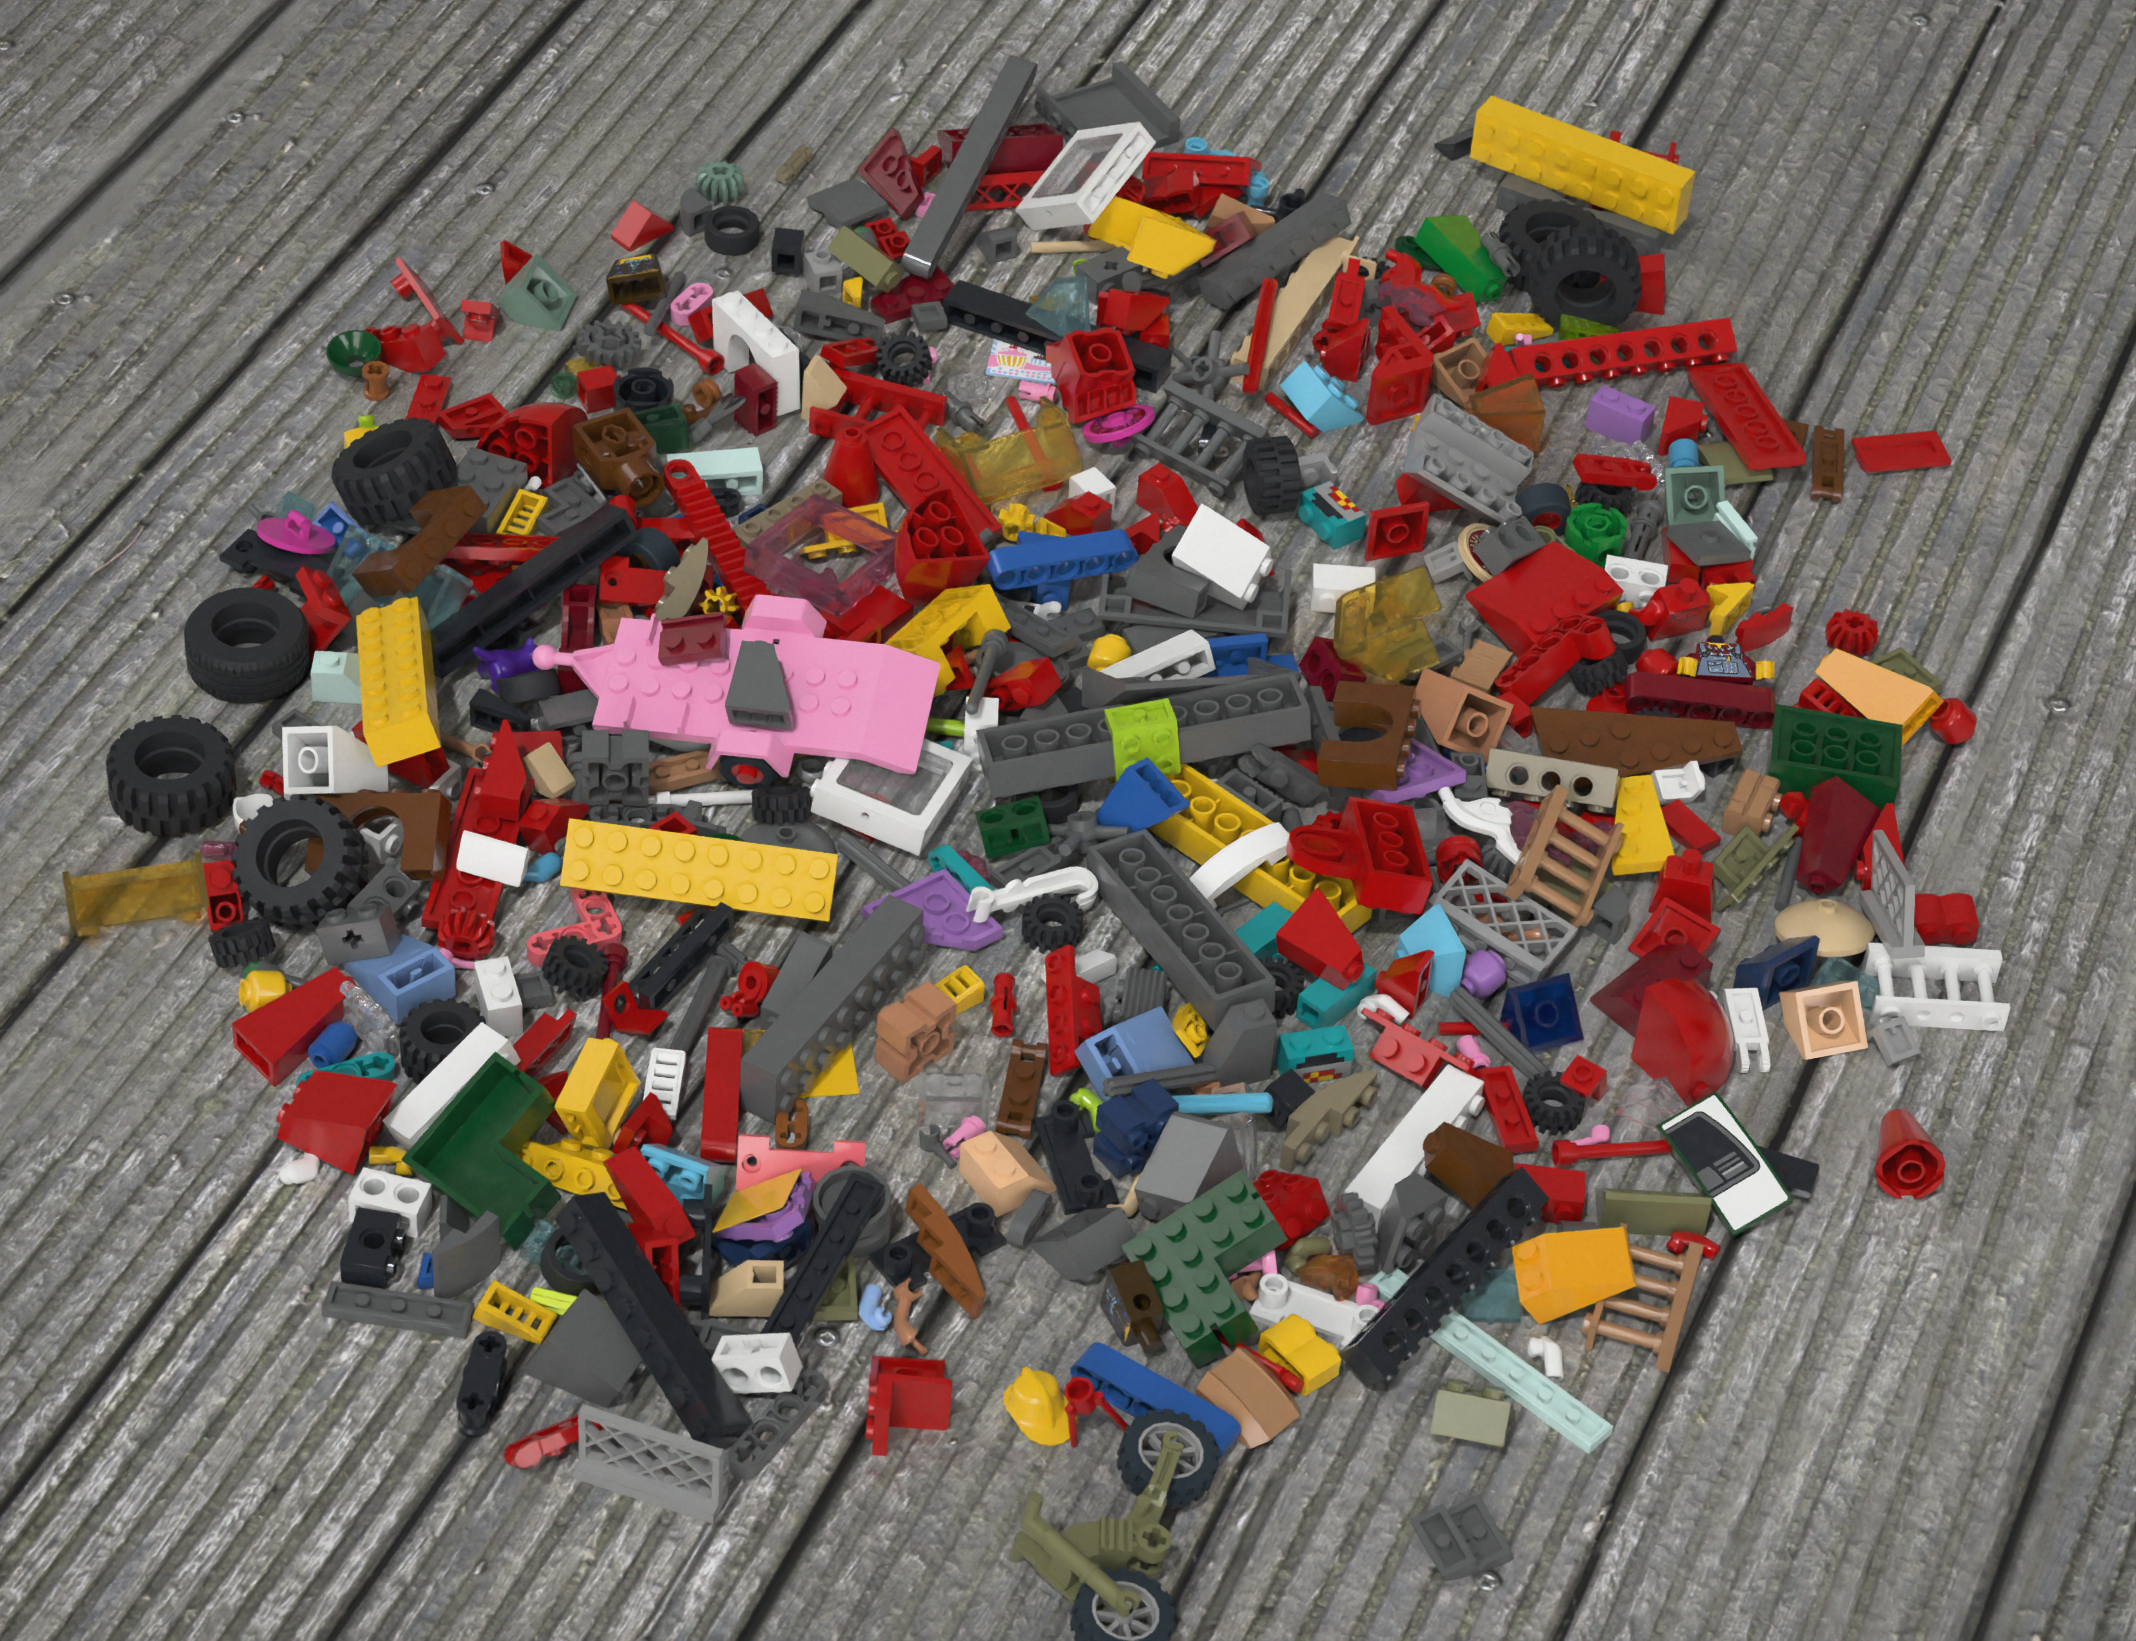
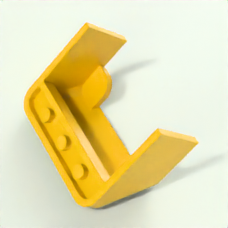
M1117 196L1113 197L1095 222L1091 224L1087 234L1090 237L1117 247L1123 246L1129 251L1128 261L1151 268L1152 274L1167 279L1169 275H1177L1210 254L1217 241L1174 216Z

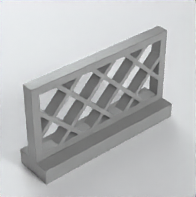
M1873 830L1871 890L1860 891L1859 903L1891 959L1925 957V944L1914 927L1915 883L1884 831Z
M1466 859L1437 894L1434 893L1429 898L1423 914L1434 905L1440 904L1465 949L1471 953L1479 949L1493 950L1504 960L1507 966L1506 975L1534 991L1544 973L1574 938L1578 928L1524 894H1521L1515 901L1506 896L1508 903L1492 904L1490 893H1501L1504 895L1507 884ZM1467 872L1477 878L1480 885L1464 886L1462 877ZM1483 894L1485 904L1470 905L1467 895ZM1460 895L1463 906H1455L1444 898L1446 896ZM1528 910L1534 914L1536 920L1520 921L1518 911ZM1495 912H1511L1513 922H1497ZM1488 913L1491 923L1483 924L1475 919L1472 914ZM1539 928L1541 940L1526 941L1523 930ZM1546 928H1556L1565 935L1563 938L1548 939ZM1516 930L1519 941H1510L1502 936L1500 931ZM1544 948L1546 959L1544 961L1529 953V949Z
M582 1404L578 1412L579 1460L574 1468V1479L714 1524L728 1497V1487L723 1486V1449ZM592 1422L601 1424L606 1430L600 1431ZM626 1433L635 1435L640 1442L635 1443ZM614 1437L623 1448L618 1449L609 1439ZM661 1444L671 1447L676 1453L670 1454ZM649 1449L658 1459L652 1460L644 1450ZM696 1456L712 1460V1464L705 1466ZM684 1460L693 1470L688 1472L679 1462Z

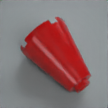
M854 426L841 429L837 433L822 477L842 492V509L876 504L880 497V485L867 434Z
M1895 1109L1888 1112L1882 1118L1875 1165L1878 1184L1884 1192L1899 1199H1902V1196L1912 1195L1914 1199L1934 1192L1944 1179L1946 1165L1942 1152L1911 1112L1904 1109Z

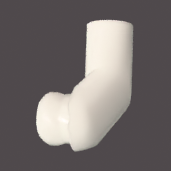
M1387 994L1366 996L1357 1007L1359 1017L1364 1020H1369L1361 1014L1364 1007L1374 1013L1377 1008H1380L1395 1017L1393 1022L1398 1026L1410 1014Z
M304 1152L302 1159L291 1161L287 1166H283L280 1169V1180L286 1185L300 1184L313 1180L318 1174L321 1159L313 1154Z
M1547 1336L1530 1338L1527 1345L1528 1354L1531 1357L1540 1356L1545 1362V1376L1552 1382L1563 1380L1562 1350L1560 1346Z

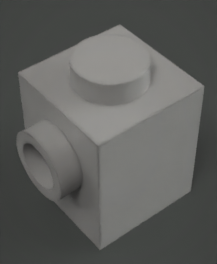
M828 249L804 253L803 276L810 291L825 295L842 293V268L836 256Z

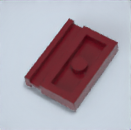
M716 612L661 620L662 632H660L658 660L661 665L724 657L725 623H727L724 613Z

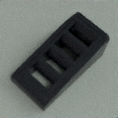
M479 688L469 701L471 726L492 733L494 731L499 732L502 721L505 719L511 721L509 725L512 732H531V717L491 692Z

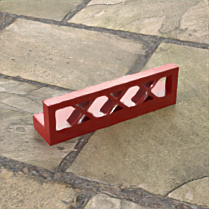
M1148 152L1143 162L1142 180L1154 176H1168L1181 169H1193L1200 185L1251 187L1253 171L1261 172L1262 163L1251 157Z
M1046 170L984 175L975 192L980 196L979 200L975 204H969L965 212L1017 208L1023 199L1014 192L1017 189L1033 188ZM1003 190L1009 194L1003 202H995L987 195L991 191ZM1012 197L1016 201H1008V199ZM983 199L988 202L979 204Z
M568 1008L556 1020L544 1012L513 1045L521 1060L516 1067L521 1072L523 1071L531 1078H534L571 1039L577 1013Z

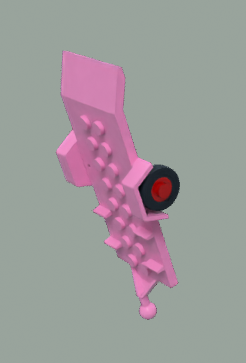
M760 594L755 595L748 607L741 630L725 628L724 657L662 666L658 660L662 625L656 614L653 613L651 620L621 618L614 644L577 650L573 653L557 652L553 646L542 644L536 647L532 654L533 663L541 670H549L555 665L573 667V670L598 699L592 723L594 730H609L611 734L621 735L622 730H649V738L711 744L705 769H712L721 755L719 762L721 775L732 784L747 789L772 786L778 774L781 777L788 778L794 753L863 760L898 773L915 774L941 663L886 644L823 638L827 621L808 600ZM742 640L753 642L761 640L774 644L794 721L793 731L729 724L725 702Z

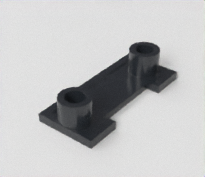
M249 528L219 555L221 562L232 566L238 573L250 574L260 568L293 582L289 586L290 592L304 597L306 601L307 598L296 577V573L302 566L314 571L317 569L322 570L333 581L342 573L340 567L310 554L291 552L268 544L257 535L256 531Z
M1060 1100L1053 1104L1051 1115L1034 1118V1126L1053 1182L1057 1186L1056 1191L1064 1215L1080 1213L1087 1209L1107 1208L1108 1204H1119L1112 1180H1104L1099 1173L1095 1172L1084 1139L1093 1138L1095 1135L1088 1111H1079L1077 1104L1072 1101Z
M704 1184V1199H683V1210L692 1228H704L702 1275H680V1304L701 1305V1320L709 1319L712 1184Z
M977 1202L971 1204L969 1207L948 1216L961 1235L968 1251L974 1249L980 1257L1007 1245V1239L994 1225V1210L986 1203ZM919 1231L869 1255L871 1263L894 1289L908 1278L911 1279L908 1284L910 1291L927 1284V1278L924 1273L928 1272L932 1257L917 1242Z

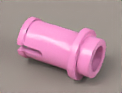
M1022 380L1019 386V390L1022 392L1018 393V398L1043 402L1044 406L1054 405L1057 399L1058 388L1054 387L1052 383L1043 385Z
M1465 1035L1458 1040L1456 1044L1458 1051L1475 1062L1473 1068L1476 1071L1477 1069L1490 1068L1491 1061L1486 1054H1483L1475 1036Z
M975 1115L965 1117L961 1121V1126L943 1141L944 1149L947 1150L951 1146H955L949 1154L953 1158H959L960 1144L984 1133L986 1125Z

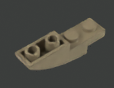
M704 537L696 546L691 544L685 550L681 558L683 561L677 568L672 566L663 578V582H665L663 596L654 609L656 611L654 614H656L659 621L691 616L700 595L706 570L708 540Z
M1369 1070L1340 1079L1316 1092L1299 1105L1288 1117L1286 1138L1282 1144L1279 1167L1292 1173L1300 1162L1303 1164L1307 1162L1313 1147L1318 1141L1322 1143L1329 1133L1340 1137L1347 1127L1352 1128L1357 1123L1364 1107H1370L1378 1095V1088H1376L1378 1073Z

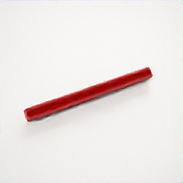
M1266 277L1262 280L1247 358L1250 373L1244 375L1242 390L1245 394L1250 392L1253 395L1258 392L1278 282L1275 278L1269 279Z

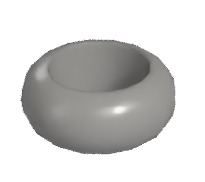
M815 758L802 760L798 764L797 775L803 782L813 784L816 779H822L826 765L821 760ZM816 769L818 772L808 773L805 770Z

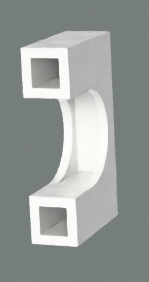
M738 290L712 299L714 350L724 356L725 363L723 367L730 373L748 366L750 348L755 362L778 382L777 387L779 388L776 390L778 391V398L776 399L778 401L776 404L778 412L776 415L781 416L800 409L799 349Z

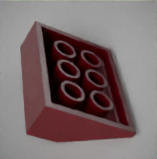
M1047 123L1010 125L985 175L1001 174V172L1016 173L1028 172V170H1047L1063 150V134ZM970 128L937 130V137L948 170Z

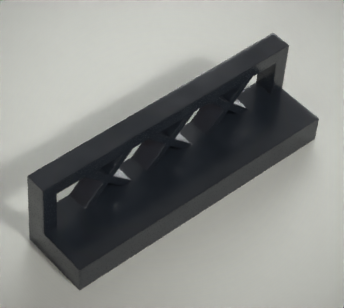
M720 902L711 911L701 905L628 983L632 994L640 989L638 991L639 999L634 996L639 1009L660 1010L734 930L732 907ZM702 919H705V920L695 929V927L700 923V921H701ZM619 994V1001L626 1004L625 997Z

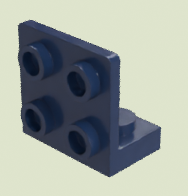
M805 1217L804 1222L793 1229V1235L781 1242H774L773 1240L754 1242L753 1239L734 1241L732 1238L715 1237L711 1240V1248L733 1267H737L747 1260L784 1261L785 1269L804 1256L812 1243V1221Z

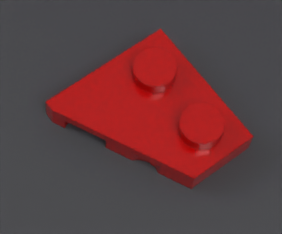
M491 393L437 412L438 423L452 438L483 437L485 432L499 418L509 412Z

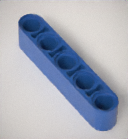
M1115 529L994 549L988 553L991 559L987 563L986 568L997 589L1009 590L1125 571L1130 564L1133 565L1138 561L1139 555L1128 533L1122 529Z
M1092 1343L1070 1369L1072 1377L1089 1379L1095 1391L1102 1392L1109 1404L1134 1418L1139 1415L1143 1417L1150 1410L1156 1409L1157 1412H1163V1409L1174 1410L1173 1413L1181 1414V1412L1191 1415L1190 1419L1195 1422L1197 1420L1201 1421L1205 1425L1206 1432H1211L1216 1439L1214 1445L1219 1447L1220 1452L1218 1460L1241 1434L1239 1422L1229 1413L1103 1343Z

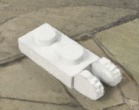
M1758 988L1724 989L1722 999L1725 1013L1732 1028L1738 1072L1748 1073L1750 1059L1748 1057V1050H1757L1759 1071L1769 1072L1771 1064L1768 1050L1769 1038Z

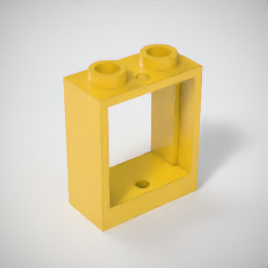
M588 1037L554 1106L571 1137L582 1142V1147L609 1150L641 1084L621 1045L609 1038L601 1040Z

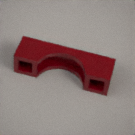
M572 584L563 591L561 648H559V652L573 653L577 650L593 648L596 585ZM558 665L557 675L561 693L557 694V696L589 689L573 670L572 666Z

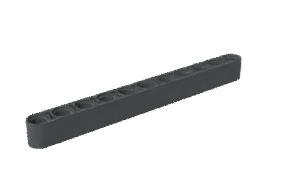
M1013 55L1008 57L904 253L901 267L905 269L904 272L928 280L932 276L1034 81L1038 67L1037 63Z

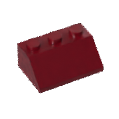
M1689 944L1658 945L1590 998V1002L1635 1038L1645 987L1665 979L1677 977L1681 982L1687 981L1688 978L1694 979L1707 989L1713 963Z

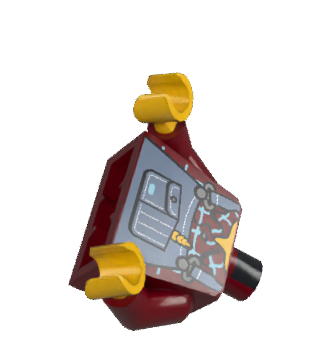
M1712 635L1707 638L1706 642L1697 644L1695 653H1689L1686 657H1679L1677 674L1681 677L1689 678L1691 676V678L1753 685V682L1762 681L1766 678L1775 679V662L1762 660L1755 663L1749 656L1745 655L1741 645L1725 643L1720 635Z

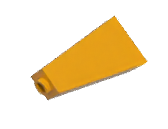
M1837 648L1831 654L1826 655L1821 660L1819 667L1814 671L1867 719L1903 725L1902 746L1944 702L1930 687Z

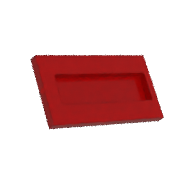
M1936 430L1852 438L1851 441L1855 449L1854 456L1860 468L1866 471V473L1951 465L1952 461Z

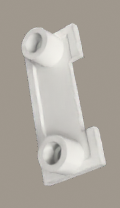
M1269 1273L1260 1279L1258 1297L1249 1314L1254 1321L1273 1326L1294 1313L1303 1320L1309 1321L1315 1331L1341 1339L1340 1350H1343L1379 1309L1368 1304L1359 1306L1357 1303L1289 1281L1280 1274Z

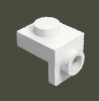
M1690 761L1681 769L1655 770L1651 774L1660 805L1670 804L1678 799L1683 803H1691L1705 789V778L1700 771L1697 761Z

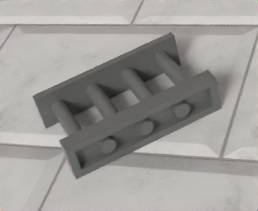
M1169 379L1163 387L1169 405L1146 437L1139 433L1130 436L1134 444V450L1146 459L1152 457L1207 486V489L1212 494L1218 497L1224 495L1233 500L1236 494L1230 479L1243 463L1246 444L1250 439L1270 437L1268 429ZM1185 410L1192 414L1193 418L1170 449L1156 443L1178 411L1182 412ZM1210 423L1216 426L1217 431L1195 462L1181 456L1202 424ZM1233 435L1241 440V445L1219 475L1205 468L1227 437Z

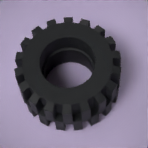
M1288 436L1250 439L1246 444L1243 454V481L1248 503L1256 515L1293 512L1298 506L1301 494L1300 465L1296 449Z
M449 998L447 1001L433 999L432 1003L423 1002L419 1004V1009L412 1008L408 1012V1017L403 1018L399 1031L401 1065L407 1077H413V1082L419 1085L481 1022L486 1024L484 1016H480V1011L476 1007L469 1008V1003L464 1001L457 1003L456 999Z

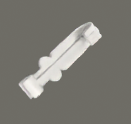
M1075 866L1030 877L1023 883L1021 880L1015 879L1009 882L1005 888L994 891L982 886L976 887L971 892L966 912L976 910L973 921L978 923L988 920L990 912L1003 909L1006 913L1011 912L1019 904L1026 906L1028 901L1032 902L1033 897L1038 896L1042 900V895L1045 893L1049 894V898H1054V893L1060 894V896L1070 893L1078 894L1075 901L1079 904L1078 909L1082 908L1084 912L1092 907L1097 898L1098 881L1091 871Z

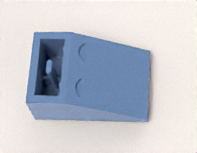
M399 933L401 942L391 956L341 964L397 1025L401 1024L404 1017H408V1012L412 1008L419 1009V1004L423 1002L429 1004L433 1002V999L446 1001L448 998L456 996L455 967L436 947L402 933Z
M1162 1006L1102 1031L1085 1040L1074 1051L1101 1100L1104 1102L1112 1099L1110 1096L1106 1097L1103 1094V1082L1107 1078L1195 1065L1184 1044L1173 1031L1172 1024Z

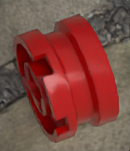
M1457 835L1441 841L1435 851L1436 869L1439 879L1446 883L1466 859L1483 869L1479 843L1473 838ZM1467 872L1462 877L1464 886L1478 880Z

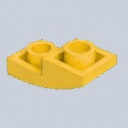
M1190 1002L1181 1006L1173 1019L1172 1029L1193 1057L1196 1058L1201 1055L1210 1040L1207 1035L1210 1028Z

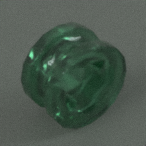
M559 372L552 376L551 394L554 397L570 399L577 394V377L568 372Z

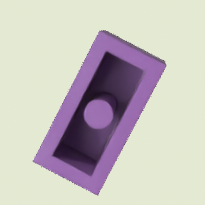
M1603 385L1590 399L1585 428L1638 450L1651 435L1656 407Z

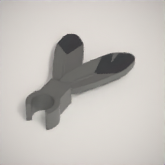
M728 393L715 405L706 419L701 417L683 432L690 442L693 441L696 444L713 429L711 424L738 409L746 401V398L741 396L734 399L733 393Z

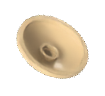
M1812 899L1790 905L1776 916L1774 922V932L1781 941L1788 938L1816 935L1820 939L1816 956L1845 957L1859 954L1867 950L1868 942L1873 943L1875 935L1872 923L1862 913L1844 903L1830 899Z

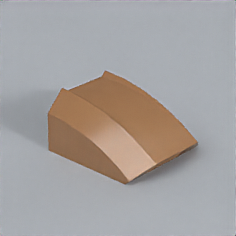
M1221 193L1204 231L1207 232L1229 217L1242 211L1245 212L1258 235L1276 223L1274 217Z
M1475 336L1449 350L1435 354L1431 381L1446 396L1474 414L1485 410L1475 389L1487 353Z
M1237 1347L1233 1353L1213 1369L1207 1371L1196 1388L1195 1395L1229 1413L1239 1422L1241 1434L1236 1440L1248 1449L1271 1440L1300 1416L1301 1408L1279 1379L1246 1348Z

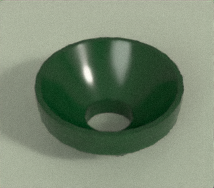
M351 330L331 339L326 348V355L330 366L336 372L346 376L361 377L363 376L362 368L366 363L381 360V344L378 338L369 332ZM354 360H360L364 362V364L359 367L348 366V364Z

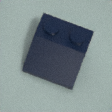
M1816 935L1788 938L1776 945L1768 946L1763 952L1752 958L1742 960L1736 968L1733 989L1758 988L1762 1010L1764 1011L1780 1002L1779 992L1808 987L1820 939Z

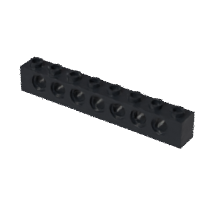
M1523 1167L1508 1173L1498 1181L1339 1353L1340 1357L1366 1387L1379 1381L1386 1384L1400 1371L1397 1365L1402 1360L1410 1359L1419 1351L1421 1346L1418 1342L1423 1337L1428 1338L1440 1328L1442 1324L1439 1319L1444 1314L1446 1316L1451 1314L1461 1305L1462 1300L1459 1297L1464 1292L1469 1293L1476 1288L1483 1280L1480 1276L1485 1269L1487 1271L1492 1269L1502 1260L1503 1256L1500 1253L1505 1247L1507 1249L1512 1247L1523 1237L1521 1230L1524 1226L1532 1225L1543 1215L1541 1208L1550 1198Z

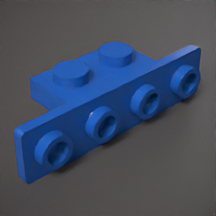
M1265 633L1206 639L1209 642L1216 669L1197 678L1248 675V657H1257L1296 671L1299 675L1300 672L1293 654L1266 656L1268 639Z

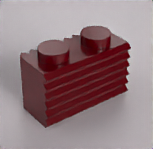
M757 363L736 370L734 376V399L741 396L746 398V401L734 411V421H737V424H741L744 430H748L751 437H757L777 427L776 422L778 421L776 419L778 416L776 415L778 412L776 410L778 407L776 405L778 403L776 400L778 398V391H776L779 388L777 387L778 382Z

